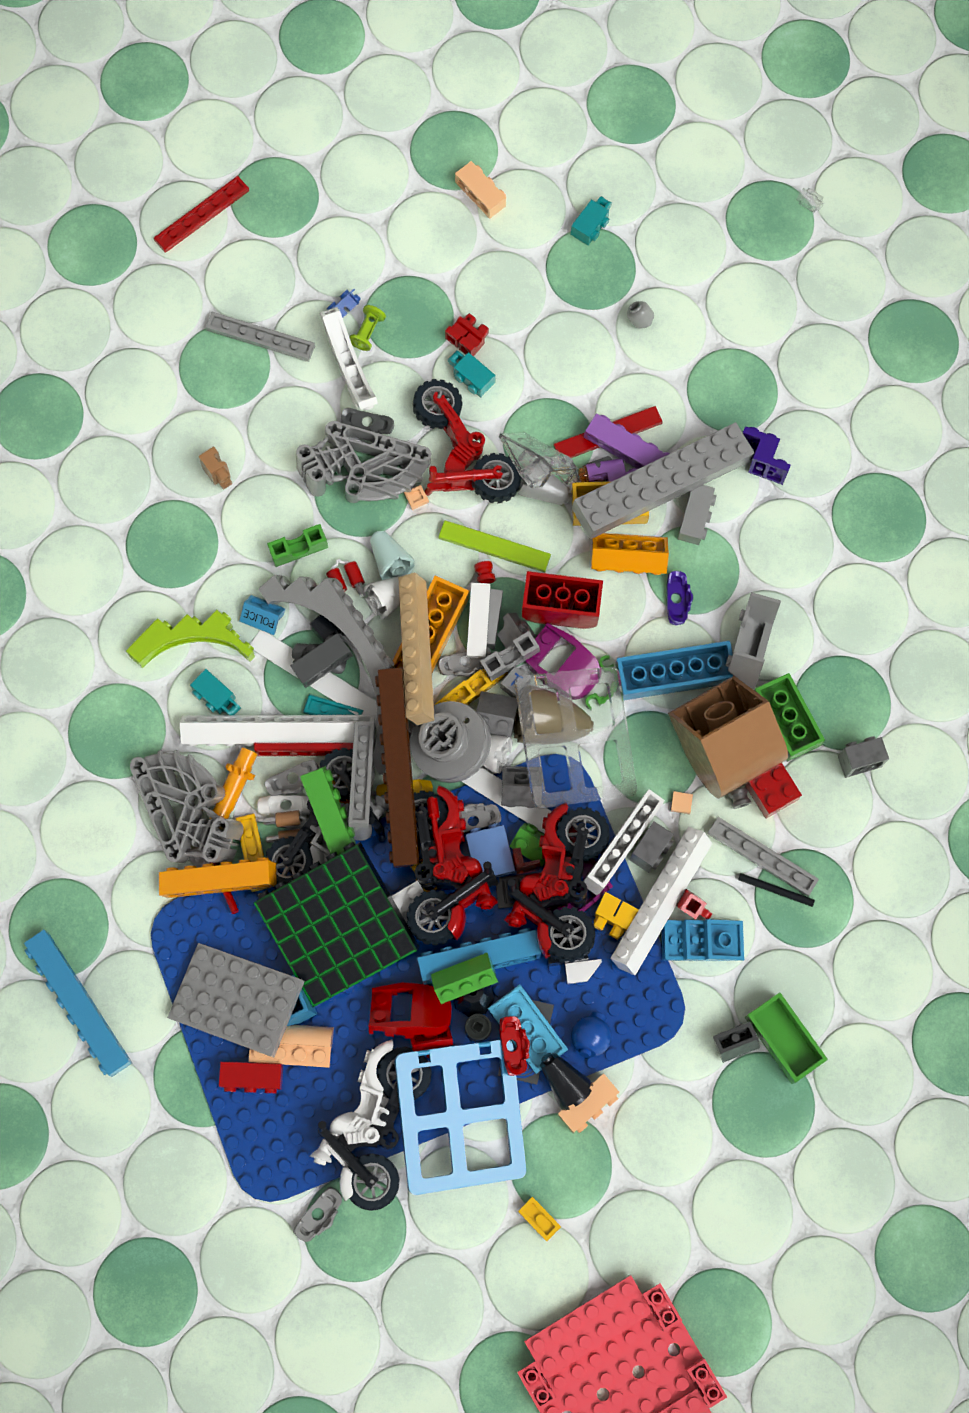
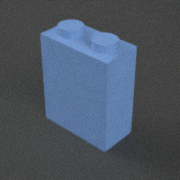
M500 823L489 825V829L481 830V828L469 830L470 833L466 834L470 855L480 862L483 871V864L488 861L491 863L496 878L516 873L504 825L500 826Z

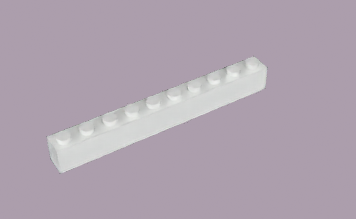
M182 715L180 721L181 744H187V746H196L198 744H206L207 746H215L217 744H225L226 746H234L236 744L254 746V743H353L355 722H374L373 744H375V715Z

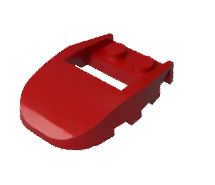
M401 982L372 988L368 1025L369 1034H373L374 1031H383L385 1036L403 1035L405 1039H414V1035H424L425 1037L440 1035L450 1026L451 1002L448 1001L441 1004L434 991V987L424 984ZM402 992L413 994L411 1020L391 1022L393 996Z

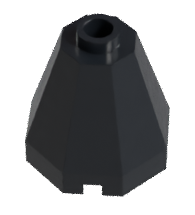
M491 985L474 991L476 993L474 996H471L469 993L453 999L455 1009L467 1017L473 1014H486L494 1001Z

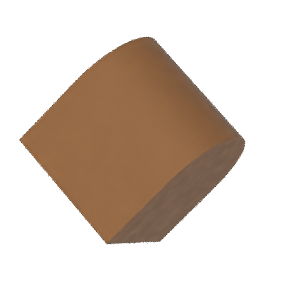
M735 676L668 713L693 770L707 790L718 799L788 759L787 746L769 701Z

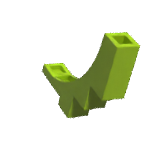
M218 610L203 624L195 616L191 618L187 614L174 628L167 621L161 622L157 618L126 650L129 657L142 668L160 653L178 645L194 642H210L228 646L237 650L249 662L255 658L254 648L248 642L243 643L239 639L238 633L232 629L233 626L230 622L232 619L225 612L221 614Z

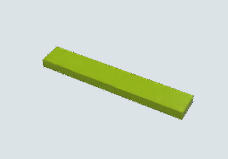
M444 520L439 534L440 540L544 573L551 557L550 553Z

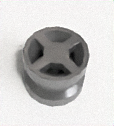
M747 788L737 789L728 793L729 798L733 801V809L751 804V800L747 797Z

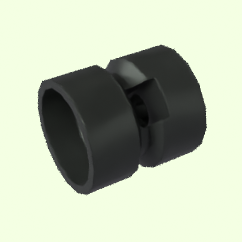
M473 1014L466 1021V1035L474 1042H483L491 1033L490 1020L483 1014Z

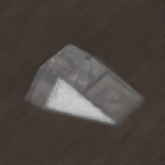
M525 432L500 433L499 438L519 475L531 488L543 487L552 475H558L566 485L580 482L578 468L567 455Z

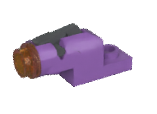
M606 456L589 462L587 465H583L582 468H578L580 482H605V480L606 482H612L639 468H632L626 472L623 459H612L610 456Z

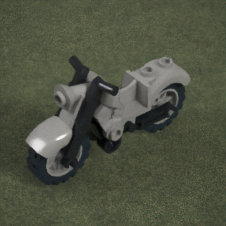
M335 749L333 753L326 754L325 759L319 763L320 768L326 766L327 770L330 769L331 773L333 770L336 774H333V779L339 778L333 786L340 793V801L350 800V773L352 772V766L348 769L346 767L347 763L352 764L353 749ZM372 764L371 789H372V786H373V783H374V779H375V771H374L373 764ZM376 795V802L374 804L370 799L369 828L353 827L355 831L354 840L362 841L370 838L372 826L377 833L378 840L380 842L386 840L384 828L378 820L385 811L389 810V804L385 803L384 795ZM309 799L307 801V808L310 811V818L299 830L295 838L294 836H288L286 839L283 837L277 843L275 841L272 847L266 851L267 855L264 858H269L270 861L276 863L277 884L283 880L286 883L293 880L291 876H286L288 871L294 875L302 870L304 874L310 870V865L317 861L322 864L327 861L326 857L330 855ZM340 802L341 807L344 806L345 809H346V811H347L348 818H346V819H347V822H348V825H349V807H350V803H349V804H348V803L345 804V803H341V802ZM282 858L283 863L278 864L279 859ZM285 867L282 874H280L277 869Z

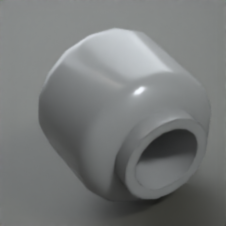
M636 301L629 306L627 317L636 328H647L652 324L654 312L646 302Z

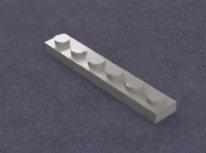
M211 312L206 325L207 331L308 362L315 348L314 342L215 312Z
M355 722L349 827L369 828L374 722Z
M720 817L716 819L708 832L709 836L807 897L811 894L819 880Z

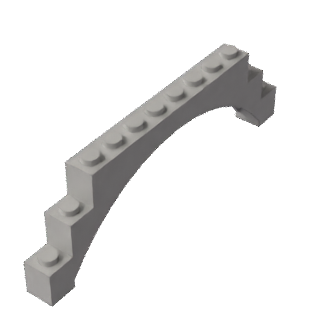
M272 576L259 588L268 604H279L280 602L298 604L321 614L335 624L352 642L365 663L372 681L377 705V695H380L379 687H376L375 676L378 675V670L395 668L394 662L385 654L383 645L375 639L373 630L366 625L363 615L360 611L356 610L352 604L353 600L342 589V583L336 578H326L319 585H316L312 578L300 576L290 585V581L285 576ZM377 705V736L372 764L378 774L383 775L386 772V766L382 764L381 753H384V745L380 743V734L383 733L382 726H379L378 714H381V706L378 707Z

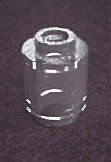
M803 188L796 199L800 205L813 213L816 210L820 211L824 205V201H822L823 196L810 188Z

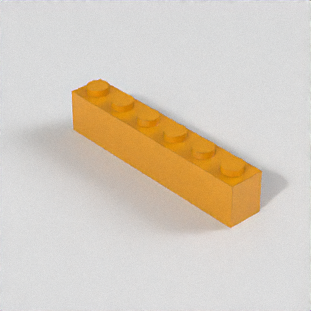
M257 858L255 862L239 860L237 864L221 862L219 866L203 864L200 868L184 866L182 870L166 868V871L159 872V896L166 898L269 888L277 884L276 863L270 861L269 858Z

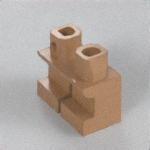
M214 446L198 456L202 469L214 485L219 483L223 490L232 485L227 463L221 461L219 453Z

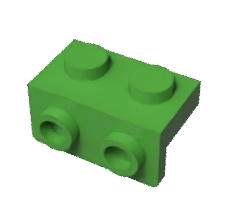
M524 823L509 847L541 867L545 865V859L542 858V847H539L540 837L545 834L538 831V828L533 824Z

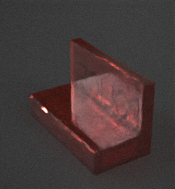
M521 848L513 849L512 857L516 875L540 870V859L524 863Z

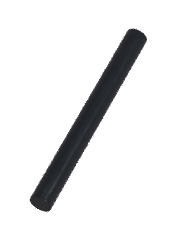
M740 873L738 877L739 881L811 907L814 905L815 900L743 873Z

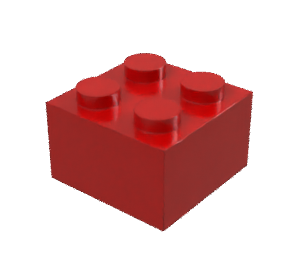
M782 763L749 781L745 786L766 819L798 801L802 796Z

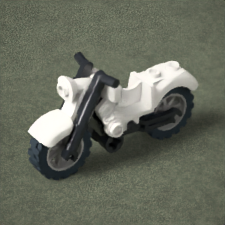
M393 1040L381 1043L371 1051L367 1050L364 1059L367 1066L365 1071L361 1070L358 1082H361L359 1089L361 1092V1102L359 1107L354 1112H347L336 1117L332 1121L329 1130L326 1127V1122L320 1121L318 1123V1134L323 1140L319 1148L310 1155V1157L314 1158L315 1163L325 1166L326 1162L332 1163L330 1158L332 1154L343 1166L339 1182L343 1199L345 1201L350 1199L357 1207L369 1211L379 1210L390 1204L398 1192L400 1182L396 1167L386 1157L378 1154L355 1157L352 1153L358 1147L377 1148V1145H381L384 1149H392L398 1143L399 1136L394 1130L393 1125L399 1112L397 1081L392 1084V1081L396 1079L395 1058L400 1053L412 1052L413 1050L409 1047L393 1049ZM425 1055L418 1056L419 1063L429 1062ZM380 1062V1064H379V1066H378V1071H377V1074H376V1068H377L378 1063ZM430 1066L415 1068L411 1071V1073L419 1071V1080L412 1077V1081L416 1083L413 1087L414 1100L421 1097L429 1087L432 1075ZM388 1133L392 1134V1139H395V1142H391L389 1145L385 1144V1139H382ZM374 1166L373 1174L366 1167ZM378 1168L385 1173L384 1176L379 1178L375 1176ZM387 1178V1187L384 1188L377 1182ZM356 1183H365L366 1187L359 1192ZM375 1186L384 1191L378 1197L375 1196ZM367 1189H371L372 1198L363 1196Z

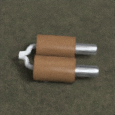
M299 810L275 813V817L263 818L264 825L276 824L277 827L301 825V819H303L304 823L307 821L305 817L300 815ZM300 829L279 831L278 835L267 836L266 842L280 841L279 839L283 837L286 839L288 836H294L295 838Z

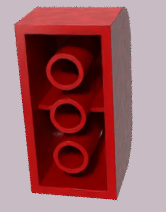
M527 571L522 618L539 624L549 623L555 626L580 629L594 628L598 625L603 580Z

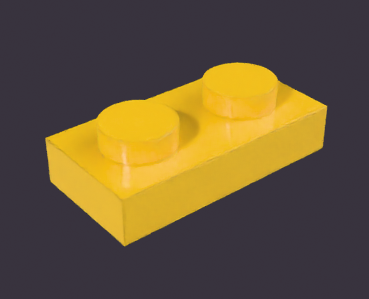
M533 1197L518 1211L546 1241L561 1228Z

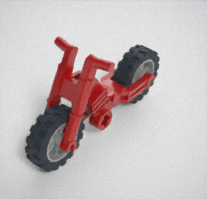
M432 379L430 382L425 381L415 391L413 413L416 414L418 421H422L423 425H428L432 429H435V427L444 429L454 447L445 463L444 473H437L435 466L429 468L430 483L427 484V488L424 491L425 494L429 496L434 491L475 490V493L480 495L481 499L489 500L490 503L497 502L498 504L511 500V497L517 494L522 480L521 469L518 468L517 462L512 461L510 456L506 457L502 453H499V455L490 453L488 456L486 454L480 460L485 437L480 432L469 433L459 416L463 402L458 388H454L452 383H447L442 379L440 381H437V379ZM429 396L432 401H425V399ZM474 460H478L472 470H466ZM508 476H509L510 482H508V481H506V480H504V479H502V478H505V477H508ZM500 483L504 484L505 487L500 488Z

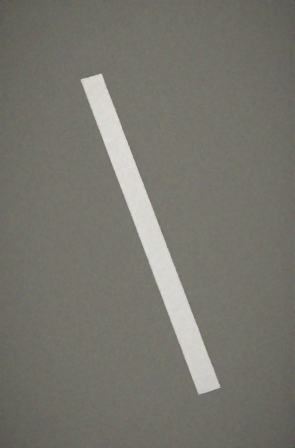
M260 630L250 643L254 651L297 677L290 666L295 660L292 658L293 649L267 632ZM331 672L310 685L337 703L364 710L362 715H375V727L377 728V705L374 699ZM408 721V727L411 730V732L409 733L410 741L411 734L415 725ZM481 767L473 776L462 781L501 806L502 780ZM543 805L535 808L501 806L523 821L533 824L539 831L545 834V829H542L543 818L547 817L551 811Z

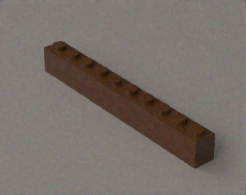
M401 667L378 670V675L375 676L376 687H379L380 695H377L378 707L381 706V714H378L379 726H382L383 733L380 734V743L384 745V753H381L382 764L386 766V772L383 773V782L387 784L388 791L384 793L385 803L389 804V812H386L387 824H390L391 829L388 832L389 844L392 843L389 859L390 863H393V866L396 868L418 866L420 861L409 728L405 712L404 674Z

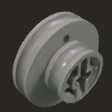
M448 701L434 705L435 721L420 725L415 724L410 740L412 757L416 765L424 773L438 781L456 783L466 780L480 770L489 755L491 747L489 727L478 712L464 703ZM466 718H469L468 723L464 722Z

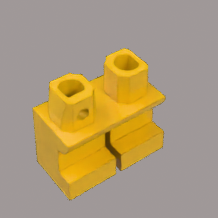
M605 892L594 915L593 924L600 931L603 930L606 923L612 925L613 928L609 935L618 940L624 932L626 933L639 909L623 901L616 916H613L621 900Z

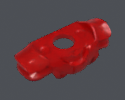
M517 1017L500 1018L499 1032L504 1064L509 1076H517L524 1073L527 1069L526 1059L529 1058L530 1042L526 1036L525 1029L521 1028L520 1020ZM509 1040L516 1042L517 1047L514 1052H510L506 1047Z

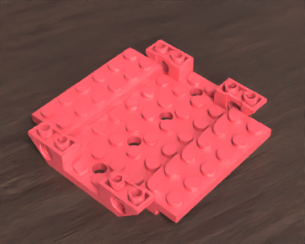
M631 1275L525 1340L524 1342L535 1361L517 1372L540 1413H563L564 1411L572 1413H711V1407L727 1398L714 1373L682 1323L681 1317L661 1283L642 1295ZM672 1343L678 1344L680 1348L679 1353L675 1356L670 1355L668 1352V1347ZM638 1365L644 1368V1375L640 1378L634 1377L632 1373L633 1368ZM600 1388L608 1390L609 1396L606 1400H599L597 1398V1391Z

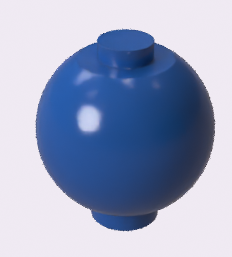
M592 1012L590 1016L578 1020L572 1029L571 1039L573 1046L582 1057L599 1056L608 1049L611 1043V1030L605 1022L606 1017L603 1014Z

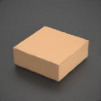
M421 485L412 488L411 492H404L412 510L429 503Z
M674 791L671 812L690 814L693 794Z

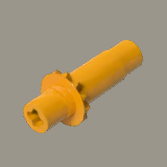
M242 747L233 765L230 763L226 764L225 768L230 772L223 785L225 797L222 801L216 803L213 809L217 815L228 819L235 808L247 779L254 780L256 775L252 774L251 770L258 755L257 753Z

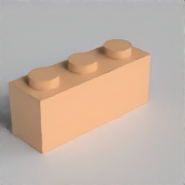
M470 161L455 173V183L489 219L506 207V194L495 186L490 177L487 178L483 174V170L479 165H475Z
M602 1074L593 1082V1086H590L592 1090L590 1095L576 1107L572 1104L568 1106L569 1110H562L557 1114L572 1133L576 1130L578 1133L582 1132L588 1126L586 1122L591 1117L595 1120L603 1113L601 1108L606 1104L611 1106L619 1099L616 1095L620 1092L605 1074Z

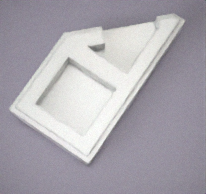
M602 959L565 964L567 984L587 982L602 963Z

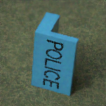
M251 595L244 602L239 622L275 635L278 621L283 617L285 608L275 604H268L265 600Z

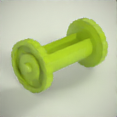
M365 305L363 308V313L366 315L357 335H350L349 338L354 347L363 351H370L372 344L369 342L371 334L377 322L385 320L386 314L375 306Z

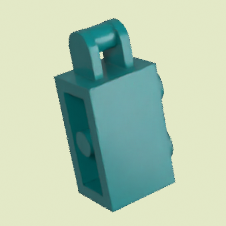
M602 196L596 202L591 199L572 224L571 235L589 246L592 241L598 238L601 228H605L609 223V209L612 202Z
M456 350L447 359L449 364L454 367L455 379L459 383L463 382L468 386L467 388L472 394H477L481 398L495 384L496 375L469 352L464 356Z
M207 669L190 684L193 690L191 693L199 701L203 699L206 702L205 706L213 713L216 711L221 714L224 711L227 715H235L241 709L234 701L236 699L234 693ZM232 704L233 706L228 710L227 707Z

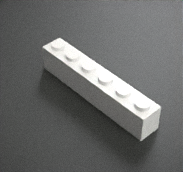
M650 789L643 795L604 853L583 880L587 885V889L595 895H598L604 889L664 803V799Z

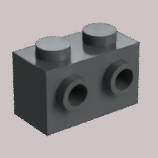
M751 1022L741 1024L713 1036L716 1049L723 1063L760 1048L758 1037Z

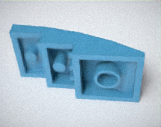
M712 919L667 920L661 931L662 960L744 961L743 921Z

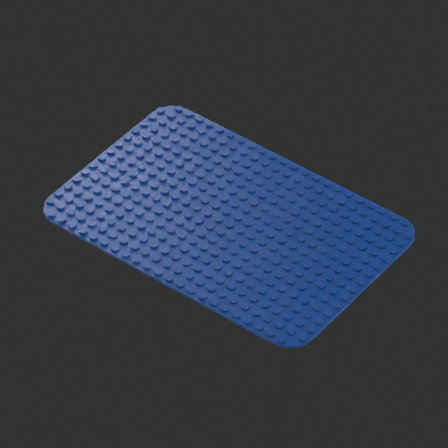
M550 754L515 766L541 767V805L550 811L563 803H567L568 811L572 809L573 811L577 810L578 807H582V809L588 807L592 808V811H598L601 816L605 817L606 823L609 825V843L615 836L592 779L582 764L569 756ZM502 772L493 774L502 780ZM468 785L451 791L459 800H463L464 806L483 803L484 806L496 805L501 813V822L499 823L500 826L504 825L509 846L520 827L527 823ZM386 817L378 820L384 828L386 836L384 842L378 840L373 826L370 838L362 841L355 840L356 844L361 842L392 896L416 882L415 872L410 866L396 868L393 866V863H390L389 852L392 851V843L389 844L388 832L391 829L390 824H387ZM470 817L468 819L470 826H476L479 823L477 817ZM586 823L587 829L593 827L591 824ZM594 830L593 832L589 833L590 835L598 837L597 830ZM468 832L464 833L465 841L460 842V851L463 856L471 857L466 834L470 833ZM588 839V845H591L595 842L594 840ZM418 843L419 861L423 858L420 849L421 843ZM510 847L516 873L501 877L541 873L545 865L541 867ZM602 854L598 855V858L595 859L596 862ZM282 858L279 859L278 864L283 863ZM624 859L609 880L613 887L607 893L621 900L613 916H616L623 901L637 909H640L643 904L634 878ZM285 867L278 868V872L282 874ZM288 871L286 876H292L293 874ZM492 885L489 889L491 895L497 900L496 886ZM275 887L252 892L251 889L231 891L239 909V912L236 914L231 913L223 892L178 897L161 909L154 919L151 940L153 951L172 1004L198 943L290 976L294 975L254 905V902L258 899V894L265 890H268L270 893L275 890ZM436 889V892H439V890L444 891L446 894L455 892V890ZM587 889L588 900L594 896L589 889ZM603 896L584 911L586 916L591 918L592 923H594V915ZM475 901L465 908L466 924L463 933L457 941L452 938L448 939L444 944L427 945L416 939L420 946L416 952L315 1006L317 1015L302 1023L295 1024L334 1027L330 1068L283 1065L282 1090H277V1094L264 1093L265 1089H257L256 1093H246L244 1089L236 1088V1092H224V1088L219 1087L220 1062L251 1063L249 1062L250 1049L179 1023L233 1176L241 1189L254 1199L274 1202L288 1199L340 1177L343 1166L332 1154L330 1155L332 1163L326 1162L325 1166L315 1163L314 1158L310 1157L319 1148L323 1140L318 1134V1123L325 1121L326 1127L329 1130L332 1121L336 1117L347 1112H354L359 1107L361 1102V1092L359 1091L361 1082H358L361 1070L365 1071L367 1063L364 1062L367 1050L371 1051L379 1044L389 1040H393V1049L400 1047L412 1048L410 1039H405L403 1035L390 1037L385 1036L383 1031H374L373 1034H369L368 1025L372 988L401 982L423 984L418 963V957H421V953L433 951V954L441 952L440 949L445 947L456 949L460 948V944L472 942L473 945L480 943L481 939L489 937L495 940L499 939V935L511 933L512 936L519 934L520 930L530 928L531 931L535 930L537 935L538 926L524 916L526 919L525 925L512 927L504 920L512 911V908L498 909L497 903L493 908L484 910L481 907H477ZM606 923L602 931L595 928L594 946L588 954V961L602 959V963L587 982L567 984L565 965L548 967L547 958L541 953L540 959L495 969L498 982L491 985L494 1001L491 1005L518 985L522 986L531 1000L554 1005L550 1025L568 1048L560 1057L583 1075L589 1076L662 1046L675 1037L683 1024L685 1014L683 995L669 961L662 960V945L659 937L656 939L636 975H632L619 969L610 959L625 932L617 940L609 935L613 926ZM429 924L425 925L423 928L428 930ZM433 925L432 931L438 930L435 927V925ZM402 992L393 996L391 1022L411 1020L413 994ZM471 992L470 995L474 996L476 995V993ZM451 1000L452 1014L449 1028L453 1039L452 1046L480 1043L468 1038L465 1024L469 1017L456 1010L454 1001ZM488 1010L484 1015L491 1022V1033L483 1042L500 1040V1025ZM592 1012H598L606 1017L605 1022L608 1024L612 1035L611 1043L608 1049L601 1055L585 1058L579 1055V1052L573 1046L571 1039L572 1029L581 1018L590 1016ZM489 1046L479 1048L480 1055L490 1053ZM498 1057L459 1062L457 1064L460 1106L462 1109L501 1104L504 1101L502 1079L498 1076L500 1068ZM379 1062L378 1065H377L376 1074H377L378 1066H379L380 1062ZM440 1065L430 1066L432 1075L429 1087L421 1097L414 1100L415 1114L417 1116L445 1111ZM542 1070L540 1071L537 1085L517 1081L519 1104L552 1091ZM419 1071L411 1073V1076L416 1080H419ZM400 1109L393 1124L394 1130L399 1136L396 1146L392 1149H384L381 1145H377V1148L358 1147L352 1151L355 1157L378 1154L388 1158L404 1151ZM443 1127L419 1131L418 1145L447 1134L448 1129ZM390 1133L382 1138L386 1140L385 1144L387 1145L395 1142Z

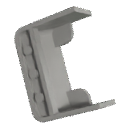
M753 592L750 594L746 610H741L739 620L742 621L733 655H728L725 666L729 667L728 671L750 688L755 689L765 661L764 655L781 600Z

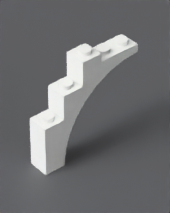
M335 307L321 312L320 316L333 355L337 359L353 404L356 408L359 407L360 410L373 408L375 404H378L376 396L370 388L359 364L340 310Z

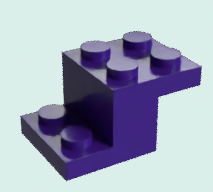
M745 426L743 435L755 453L748 473L783 485L791 465L787 464L785 460L774 459L780 438L771 433L760 432L755 427Z

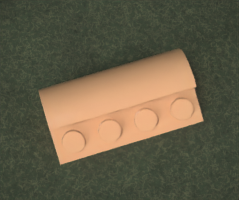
M287 1026L274 1058L250 1049L249 1062L330 1068L334 1027Z

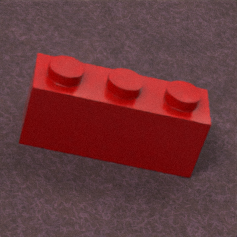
M220 1062L219 1087L224 1088V1092H236V1088L244 1089L246 1093H256L257 1089H265L264 1093L277 1094V1090H282V1064Z

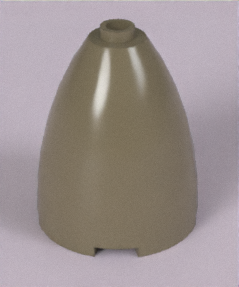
M526 685L521 691L519 701L522 702L518 706L513 727L514 738H517L518 743L532 745L560 744L577 740L592 732L594 722L591 721V717L567 698Z

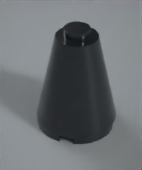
M547 1053L542 1057L541 1069L562 1110H569L568 1106L572 1104L575 1107L578 1106L590 1095L592 1091L590 1086H593V1083L589 1078L556 1053Z

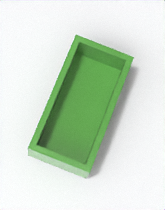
M780 992L745 1016L747 1022H751L755 1033L791 1084L796 1083L828 1060Z

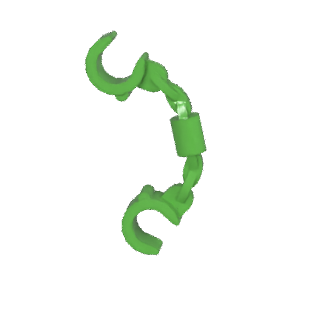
M605 655L599 660L600 669L603 673L609 672L613 675V681H611L608 689L609 693L606 697H599L597 693L587 696L585 703L589 710H592L589 704L591 699L597 700L598 705L601 706L616 692L618 686L617 670L614 664L609 667H605L602 664L605 660L610 659L609 655Z

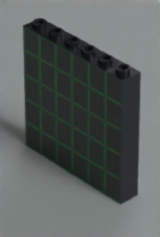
M351 842L343 847L345 851L339 854L336 851L326 857L327 861L322 864L319 861L309 866V871L304 874L302 870L292 875L293 880L287 883L285 880L274 886L275 890L270 893L268 890L263 891L257 895L258 899L254 902L295 977L305 981L302 989L312 1007L321 1004L416 952L420 947L361 842L356 845L354 842Z

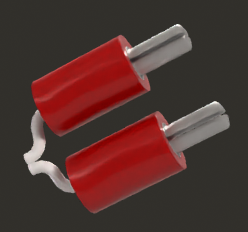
M336 560V564L326 573L327 578L338 579L343 585L342 589L344 592L347 591V586L339 568H335L339 563L346 564L344 570L352 588H357L360 597L365 596L366 593H364L362 586L365 581L357 562Z

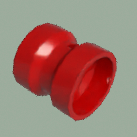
M482 561L474 565V570L478 575L477 583L491 584L496 581L495 574L492 573L493 565L491 561Z

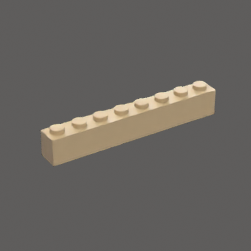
M411 573L398 577L405 712L407 719L416 725L435 721L426 581L417 573Z

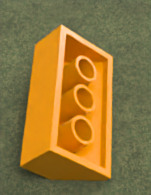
M603 533L592 538L591 569L597 571L614 570L618 573L630 571L636 574L643 572L654 575L667 574L669 557L667 537Z

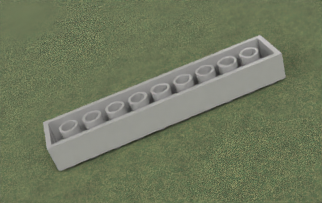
M735 422L575 499L572 510L588 538L592 539L749 463L755 453Z

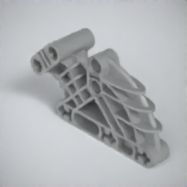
M331 421L325 427V439L322 442L320 441L312 447L304 444L297 448V470L313 496H322L326 492V484L333 485L334 482L347 479L345 498L350 503H357L360 500H396L399 498V494L411 492V487L416 482L422 481L423 478L421 476L431 462V451L425 446L337 421ZM353 436L367 441H371L373 443L366 444L363 442L349 439L348 437ZM327 441L331 443L334 448L330 449L329 446H326V450L321 451V449L325 446L324 444ZM355 451L375 457L361 463ZM401 464L407 465L405 469L398 468L397 466ZM343 465L345 466L349 475H339L341 473V467ZM360 473V474H362L363 476H362V477H356L355 474ZM387 474L394 477L388 479L381 477L379 475ZM356 490L358 492L356 494H352L349 491Z
M159 750L158 754L144 758H134L130 763V769L167 859L171 862L184 863L190 856L204 858L207 862L213 863L232 862L237 850L231 848V845H239L233 842V839L241 840L244 828L241 822L225 819L217 815L213 810L208 809L222 801L225 797L224 788L217 785V782L208 770L195 761L191 754L187 757L181 755L177 750L173 751V753H164L162 750ZM173 770L180 772L187 790L180 788ZM163 771L168 783L162 782L157 772ZM215 789V795L212 797L211 791ZM198 797L199 802H198V804L195 806L194 801H195V799ZM168 799L184 805L178 822ZM203 811L207 812V815L211 818L210 820L201 818ZM163 815H165L172 832L171 840L162 822ZM191 845L199 847V851L190 852L189 850Z

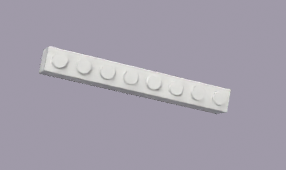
M689 826L610 958L619 969L632 975H636L712 845L705 832Z

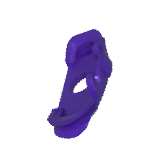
M672 571L668 574L667 614L670 624L682 625L687 620L688 612L691 610L693 593L690 590V584H687L686 574L681 571ZM672 594H678L681 597V602L678 604L674 603L671 600Z

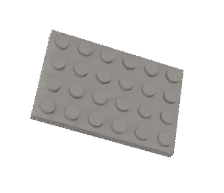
M198 943L167 1018L274 1058L305 981Z

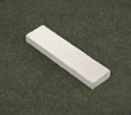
M471 583L467 642L468 658H486L490 584Z

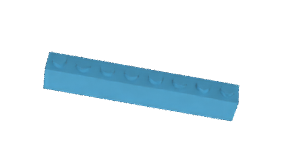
M42 930L26 941L24 944L27 947L25 949L27 956L30 959L34 958L37 963L35 966L36 970L48 980L45 983L51 992L55 991L57 994V1003L62 1009L66 1008L69 1013L66 1015L72 1025L76 1024L78 1027V1036L83 1042L87 1041L89 1044L88 1051L94 1059L97 1057L101 1063L98 1065L104 1075L108 1074V1076L113 1077L131 1065L132 1061L49 932Z

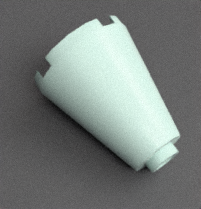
M377 531L372 535L370 543L382 580L410 574L415 568L413 557L387 532Z

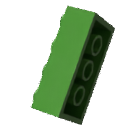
M790 673L755 688L754 691L767 699L771 705L787 746V762L822 746L825 739Z

